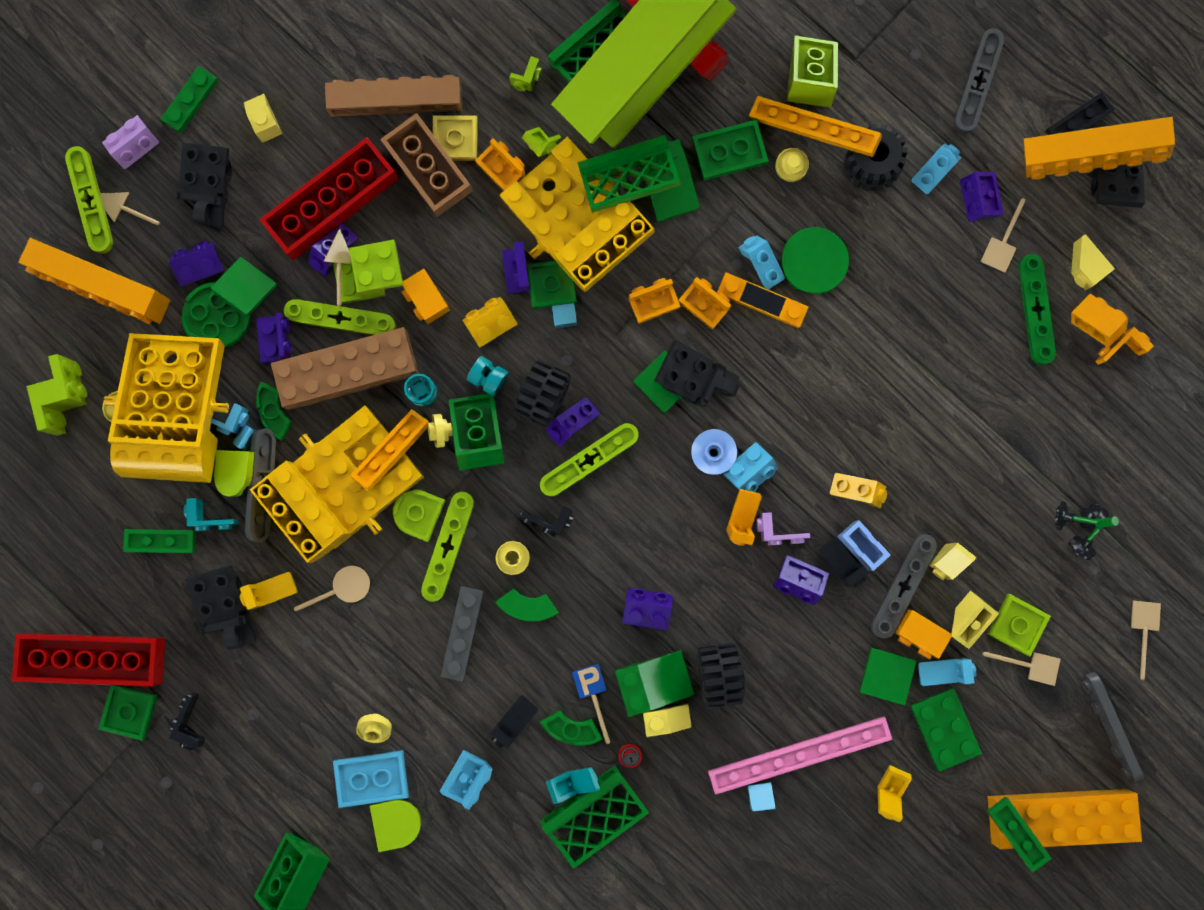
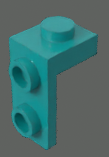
M197 498L186 499L184 516L187 518V526L195 527V531H209V526H218V530H231L232 525H239V520L235 519L203 521V500Z
M591 767L566 771L546 781L553 804H558L576 794L600 790L598 777Z

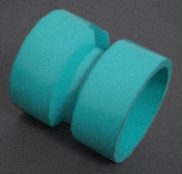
M480 356L471 368L467 381L476 387L483 386L484 392L495 397L505 384L509 372L500 366L493 367L492 361Z
M414 374L405 382V395L413 404L419 407H427L437 399V386L425 374Z

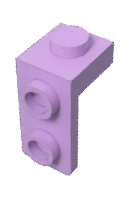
M761 513L760 518L756 519L757 532H761V540L768 541V545H782L781 540H791V544L805 543L804 539L810 538V533L773 536L772 513Z

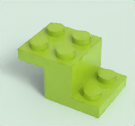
M394 239L349 248L352 264H341V304L386 296L385 289L404 286ZM333 263L337 283V263Z
M55 354L48 356L54 379L29 385L27 390L37 430L59 436L66 434V419L61 412L87 405L85 399L87 391L81 383L80 376L82 371L76 361Z

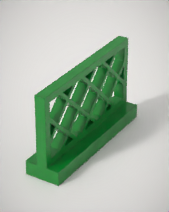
M611 0L548 55L549 65L554 70H557L568 83L579 72V62L586 63L590 59L581 58L580 51L583 48H593L594 54L596 48L603 44L596 43V37L600 33L611 34L614 31L612 29L613 22L619 17L622 20L625 18L626 14L620 8V4L616 0ZM567 62H577L576 72H566L562 66Z
M665 135L577 162L592 213L681 186ZM667 158V161L663 166L655 163L656 161ZM645 166L641 173L633 170V168ZM651 168L659 171L655 178L646 175ZM623 172L619 180L611 177V175ZM664 173L674 177V179L666 182L660 180ZM628 175L637 178L633 185L624 182ZM601 179L597 187L588 184L589 182ZM642 180L651 183L649 187L643 189L638 186ZM606 182L614 184L610 192L602 189ZM620 187L628 189V192L624 195L616 194ZM598 194L606 196L604 201L594 204V199Z
M616 765L598 777L600 790L576 794L540 820L543 831L546 835H549L573 869L649 814L647 808ZM622 783L626 789L625 798L612 797L613 789ZM599 799L608 800L606 812L594 811V803ZM611 801L624 803L622 814L609 813ZM627 803L637 804L641 811L634 816L626 815ZM580 813L589 814L587 826L574 824L575 817ZM592 815L605 817L603 828L591 827ZM608 817L621 819L620 827L616 830L607 829ZM561 827L570 828L568 840L558 839L554 832ZM573 829L586 831L584 842L572 841ZM589 832L602 833L601 841L597 844L588 843ZM571 845L583 847L582 855L575 860L569 854Z

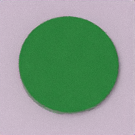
M819 227L805 228L795 233L787 241L781 256V269L785 279L796 290L809 294H824L836 288L844 279L849 266V255L843 241L835 233Z
M214 282L206 283L194 289L185 299L186 302L181 317L182 327L188 337L219 338L225 345L224 349L236 344L245 335L249 327L250 316L248 318L214 294L211 291V287L215 284Z

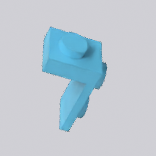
M943 144L912 178V182L925 194H929L961 159L959 156L960 151L952 144L949 146Z
M752 236L746 239L743 245L738 247L741 254L751 260L765 289L769 290L785 279L768 241L759 236Z
M234 403L225 424L213 418L211 423L217 425L216 430L226 435H229L230 432L238 434L241 426H245L248 421L249 415L247 413L249 409Z
M967 658L918 663L920 684L922 686L957 682L972 684L974 683V677H976V667L971 659Z

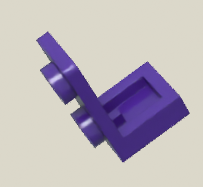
M343 224L312 246L308 263L313 269L319 271L324 276L328 275L332 270L333 263L323 261L338 230L340 229L348 248L358 240V236Z
M585 397L556 417L546 431L551 439L561 447L574 433L598 417L600 413L590 400Z

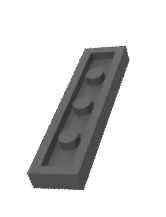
M464 586L460 587L441 677L461 682L465 679L483 598V590Z

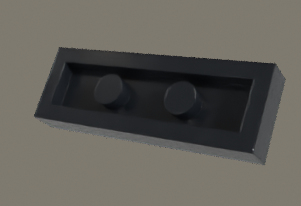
M1101 92L1050 126L1045 132L1047 135L1086 130L1111 114L1115 109Z

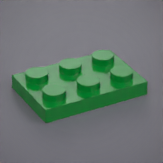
M757 120L692 136V143L703 181L763 166L769 162Z
M954 688L947 689L909 705L937 771H943L982 754Z

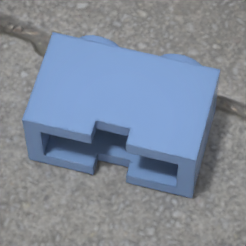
M859 520L854 521L837 536L868 571H874L890 556L888 551L876 541Z

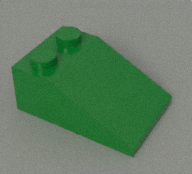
M680 139L668 142V146L681 186L648 195L657 223L700 209ZM667 158L656 161L655 163L663 166L667 161ZM644 165L638 167L640 173L644 169ZM651 168L646 175L655 178L659 171ZM664 173L660 180L666 182L674 179V177ZM643 180L645 188L649 187L651 183Z
M489 394L450 399L449 408L459 471L503 464L504 457L494 397Z
M681 650L615 669L628 717L648 712L694 695Z

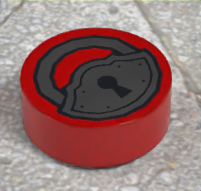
M628 743L619 750V761L623 766L633 768L641 762L642 754L637 745Z

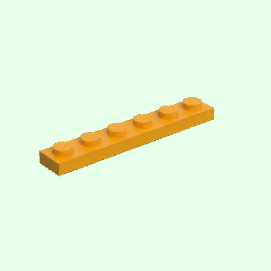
M757 96L749 113L750 120H757V122L870 157L874 156L882 138L880 132Z

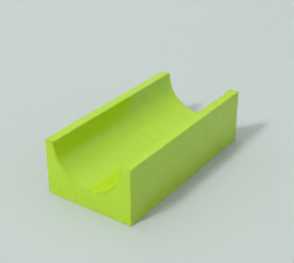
M639 0L551 105L590 144H593L601 137L615 149L738 9L728 0Z

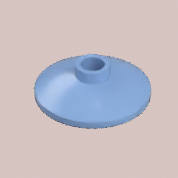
M710 429L699 434L694 440L691 455L698 469L707 474L718 475L728 471L733 466L737 457V447L733 438L728 433L718 429ZM711 449H715L718 451V455L716 457H712L709 454V451Z

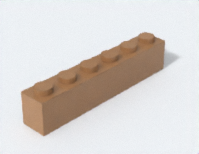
M444 75L442 78L422 76L420 79L400 77L398 80L378 78L375 81L355 79L353 82L333 80L330 83H325L326 110L330 117L462 111V85L460 78L454 75Z

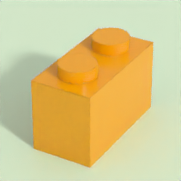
M425 269L403 281L405 289L401 292L408 303L413 301L417 307L413 311L420 321L424 319L427 324H430L450 311Z
M1089 294L1071 312V323L1109 348L1127 330L1128 317L1121 310H1115L1110 307L1104 299L1096 298Z
M913 610L905 612L894 634L899 636V642L908 647L911 644L919 648L918 653L929 660L931 657L939 659L952 637L951 633Z

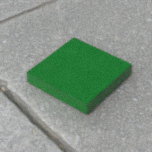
M240 257L211 287V291L248 318L277 287V284Z
M556 261L527 264L532 309L571 303L577 304L574 281Z
M666 350L633 380V383L664 414L682 397L666 391L661 387L662 385L654 381L667 355Z
M870 647L859 692L905 706L916 660Z
M110 685L98 730L141 741L146 740L158 694L123 685Z

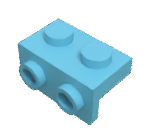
M755 442L723 474L738 490L744 489L755 492L760 484L775 474L778 467L773 457Z
M463 750L440 789L441 794L461 803L464 808L470 810L472 805L478 801L482 787L490 780L492 767L487 761Z

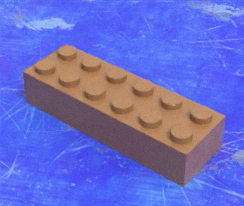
M404 327L271 363L281 406L287 410L399 381L419 373L410 338Z

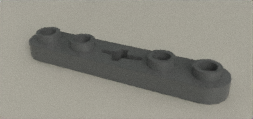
M988 29L980 39L954 118V127L959 133H970L978 124L1004 44V35L998 29ZM982 72L981 81L983 83L979 86V88L976 91L974 89L977 86V81L974 79H977V77Z
M258 429L251 438L250 452H255L252 481L247 491L245 536L250 542L254 543L264 542L270 534L271 517L250 491L253 486L274 471L276 437L269 429Z
M919 535L913 540L871 622V631L876 637L884 639L894 634L936 552L937 543L931 535ZM909 575L910 578L907 582L909 590H903L900 597H898L901 590L898 584L899 582H904Z
M1095 672L1084 675L1082 686L1085 692L1090 694L1093 701L1091 703L1092 709L1102 721L1112 744L1111 752L1122 766L1120 771L1123 778L1132 784L1143 781L1144 776L1101 679Z

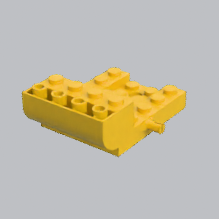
M567 136L551 150L550 156L519 182L516 180L500 194V197L537 239L538 245L528 252L530 256L535 260L544 251L550 254L580 289L586 292L653 235L655 230L631 201L592 213L577 163L587 160V158ZM620 173L615 179L619 180L622 174ZM601 179L589 182L588 184L597 187ZM547 181H553L556 184L552 191L543 189ZM606 182L602 189L610 192L614 184ZM598 194L594 199V204L604 201L606 196Z
M129 333L117 397L105 396L103 401L105 406H115L108 442L111 444L110 460L112 468L120 477L211 483L218 439L210 432L212 416L215 412H229L228 403H216L215 401L225 347L219 338ZM170 355H177V359L173 363H167V358Z
M367 406L362 407L320 442L313 443L307 434L302 435L303 437H300L299 441L307 449L305 453L293 463L286 460L250 489L251 493L307 563L315 562L332 549H336L365 525H368L374 535L378 534L383 529L376 522V516L424 478L405 453L370 492L351 478L350 475L389 434Z

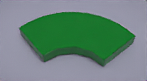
M260 381L256 395V407L261 422L266 429L273 432L277 439L284 441L293 421L282 410L277 388Z
M512 589L495 602L508 615L524 621H541L559 613L547 594L537 598H528Z
M559 710L540 721L543 728L552 737L567 744L586 746L603 740L592 718L585 721H574L566 717Z

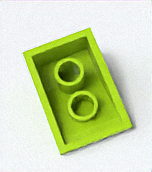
M794 36L787 101L831 108L838 88V42Z

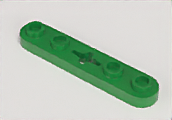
M1028 254L1020 260L1018 271L1030 355L1034 363L1046 365L1054 360L1056 349L1044 265L1038 255ZM1036 304L1038 308H1042L1038 315L1035 311H1032Z

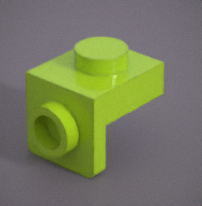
M530 57L524 76L514 73L510 74V83L515 89L532 92L535 81H539L542 75L539 59Z
M540 127L526 131L522 139L538 157L546 154L551 155V150L558 145L562 137L558 134L549 138Z

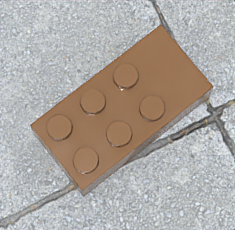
M417 113L380 139L436 217H439L473 192L469 182Z

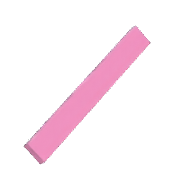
M883 716L709 770L708 773L716 795L892 740L886 718Z

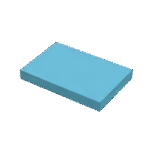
M403 750L333 761L338 808L409 797Z

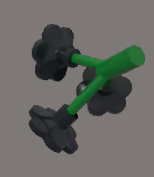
M1062 501L1056 509L1054 520L1056 529L1062 530L1066 522L1074 523V521H1079L1082 527L1088 528L1092 532L1089 536H1086L1084 539L1074 536L1073 539L1069 540L1068 544L1073 548L1072 551L1075 555L1090 560L1096 555V550L1092 547L1095 536L1102 528L1117 526L1119 519L1115 516L1108 518V511L1101 508L1098 504H1091L1089 508H1083L1080 512L1081 517L1074 513H1069L1066 502Z

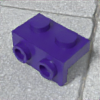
M202 241L195 244L193 249L186 251L183 248L172 253L173 256H171L169 264L180 287L223 272L224 268L214 249L215 244L213 241L209 243Z
M628 588L622 623L668 631L673 596L664 592L655 593L644 591L640 588Z

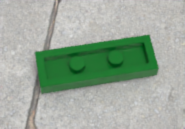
M198 66L160 120L181 134L219 82L217 77Z
M124 529L123 552L195 553L196 531Z
M1004 797L987 810V813L1029 871L1035 872L1052 859L1007 797Z

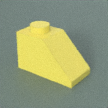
M265 94L244 102L247 117L255 134L262 143L283 134Z
M1085 234L1074 242L1071 274L1074 276L1077 285L1087 290L1115 268Z
M949 543L942 547L929 566L934 569L932 573L941 580H953L976 557L959 543Z
M970 590L955 608L951 636L970 649L999 613Z
M688 704L662 707L643 713L647 737L670 734L692 727Z

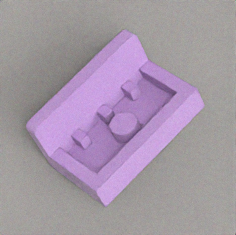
M137 115L133 119L126 121L124 126L115 133L109 134L102 143L110 155L123 169H126L159 144V141Z

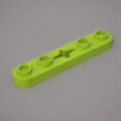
M75 146L66 152L65 160L86 239L93 251L105 254L112 249L113 238L89 153L82 147ZM87 192L92 198H94L93 200H91V207L89 204L84 202L88 200Z
M298 299L288 301L284 307L285 316L291 322L372 336L396 329L394 319L384 313ZM340 313H342V315L345 318L351 319V321L342 320L341 323L338 324V321L336 319L329 318V315L339 316Z
M630 423L620 425L546 474L540 481L541 491L549 497L562 493L634 445L638 439L637 428ZM597 453H600V455L593 460V466H590V464H586L579 468V465L585 461L584 456L586 454H588L589 456H593Z
M466 492L456 493L450 501L421 589L422 596L428 601H439L445 594L474 508V500ZM450 535H452L451 545L454 546V549L449 550L446 557L443 558L445 548L442 547V544L447 543Z

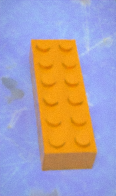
M1173 117L1025 138L1026 178L1031 177L1033 180L1045 178V175L1065 176L1073 171L1088 173L1095 168L1103 167L1104 170H1111L1117 168V165L1127 164V166L1132 167L1141 165L1145 161H1152V163L1164 162L1167 158H1171L1175 146Z
M29 238L18 263L26 266V272L44 281H50L63 289L71 290L82 297L95 300L97 303L114 308L125 315H131L149 325L152 321L158 324L161 323L171 301L152 288L32 238Z
M1128 789L988 796V808H991L1001 799L1007 797L1043 847L1142 842L1138 793ZM989 815L991 844L999 849H1013Z

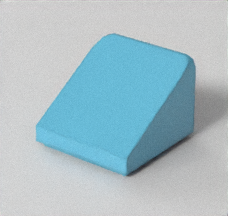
M574 303L552 306L555 329L577 326Z
M247 425L241 427L233 444L242 450H249L252 435L256 430Z
M771 782L748 785L750 809L752 811L775 809Z

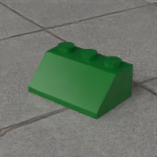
M286 832L254 898L265 910H305L330 859L318 847Z

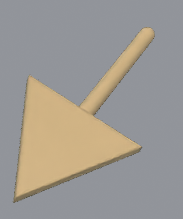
M129 192L101 193L105 211L114 222L120 211L124 210L155 225L160 224L155 219L123 206Z
M339 229L323 261L337 263V306H341V264H352L350 251Z

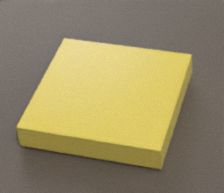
M433 116V135L452 161H475L477 159L478 117Z

